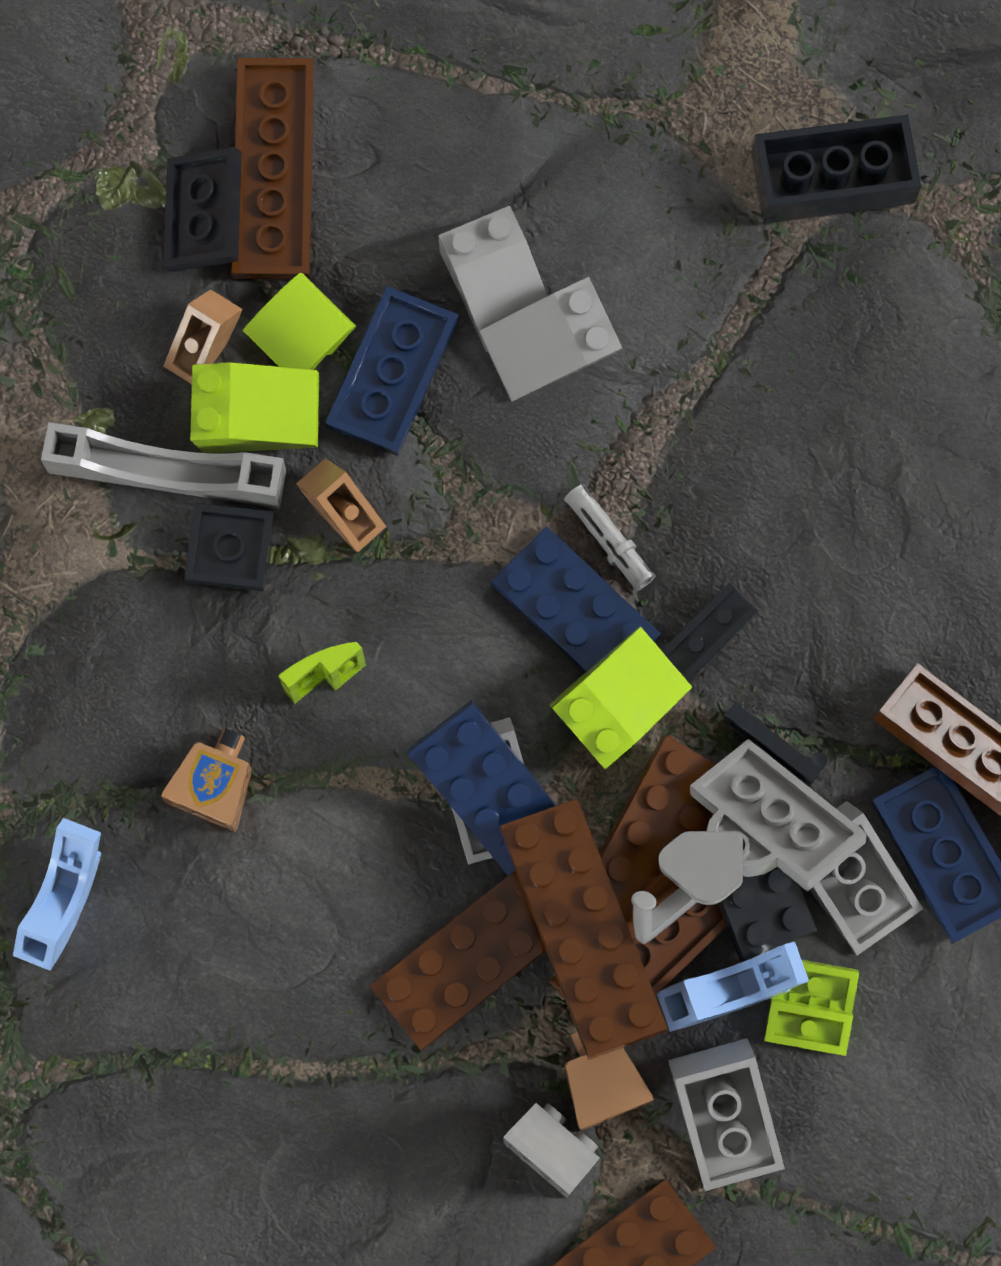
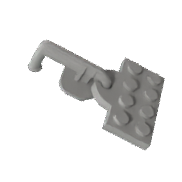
M747 739L690 785V795L714 815L709 820L707 831L684 832L665 846L659 854V867L661 871L680 887L657 907H655L656 898L649 892L639 891L632 895L635 937L642 944L648 943L697 902L705 905L717 904L741 886L743 876L763 875L776 867L780 868L806 891H809L866 843V832L761 748Z

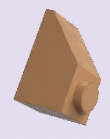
M211 289L187 305L163 367L192 384V365L213 364L230 341L242 309Z
M326 458L296 483L315 510L357 553L386 528V525L348 474Z

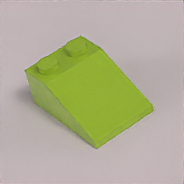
M241 363L192 365L190 441L203 453L211 454L318 448L319 372L310 369Z
M639 626L552 701L549 706L596 761L606 769L640 740L692 686Z

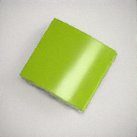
M299 273L255 315L242 331L279 367L314 370L326 355L333 354L354 330L356 325L303 273Z
M357 642L345 643L318 651L290 666L278 676L284 692L296 704L325 679L336 691L364 668L366 663L362 647Z
M802 960L809 981L792 988L786 993L770 998L764 1041L846 1056L853 1020L852 1011L859 970Z

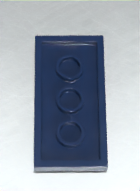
M386 286L325 422L326 428L399 456L458 322V314Z
M547 526L491 581V585L584 673L590 670L639 626L654 643L661 636V633Z
M470 700L409 747L407 753L505 873L509 875L515 868L500 832V826L555 807L557 804L475 703Z
M933 767L871 801L951 944L1001 918V862L953 779L937 767Z

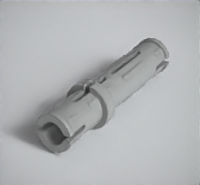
M584 484L575 487L565 496L564 501L570 505L589 532L592 533L608 554V562L612 566L617 565L635 591L643 589L656 577L654 572L648 568L635 551V543L632 540H626Z

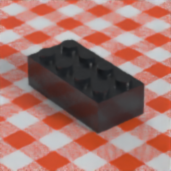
M908 114L755 134L751 155L763 224L915 204L921 189Z

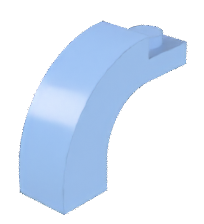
M65 818L57 826L45 879L33 905L18 926L13 951L14 957L49 971L52 969L77 924L91 890L101 857V852L98 851L101 832Z
M791 942L734 966L679 982L661 990L657 997L669 1031L672 1032L776 997L808 982L809 979L796 944Z

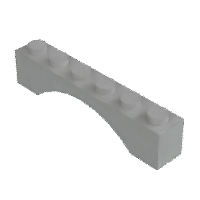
M48 422L41 461L50 474L280 509L287 473L283 458L245 452L211 454L170 450L126 441L88 428Z

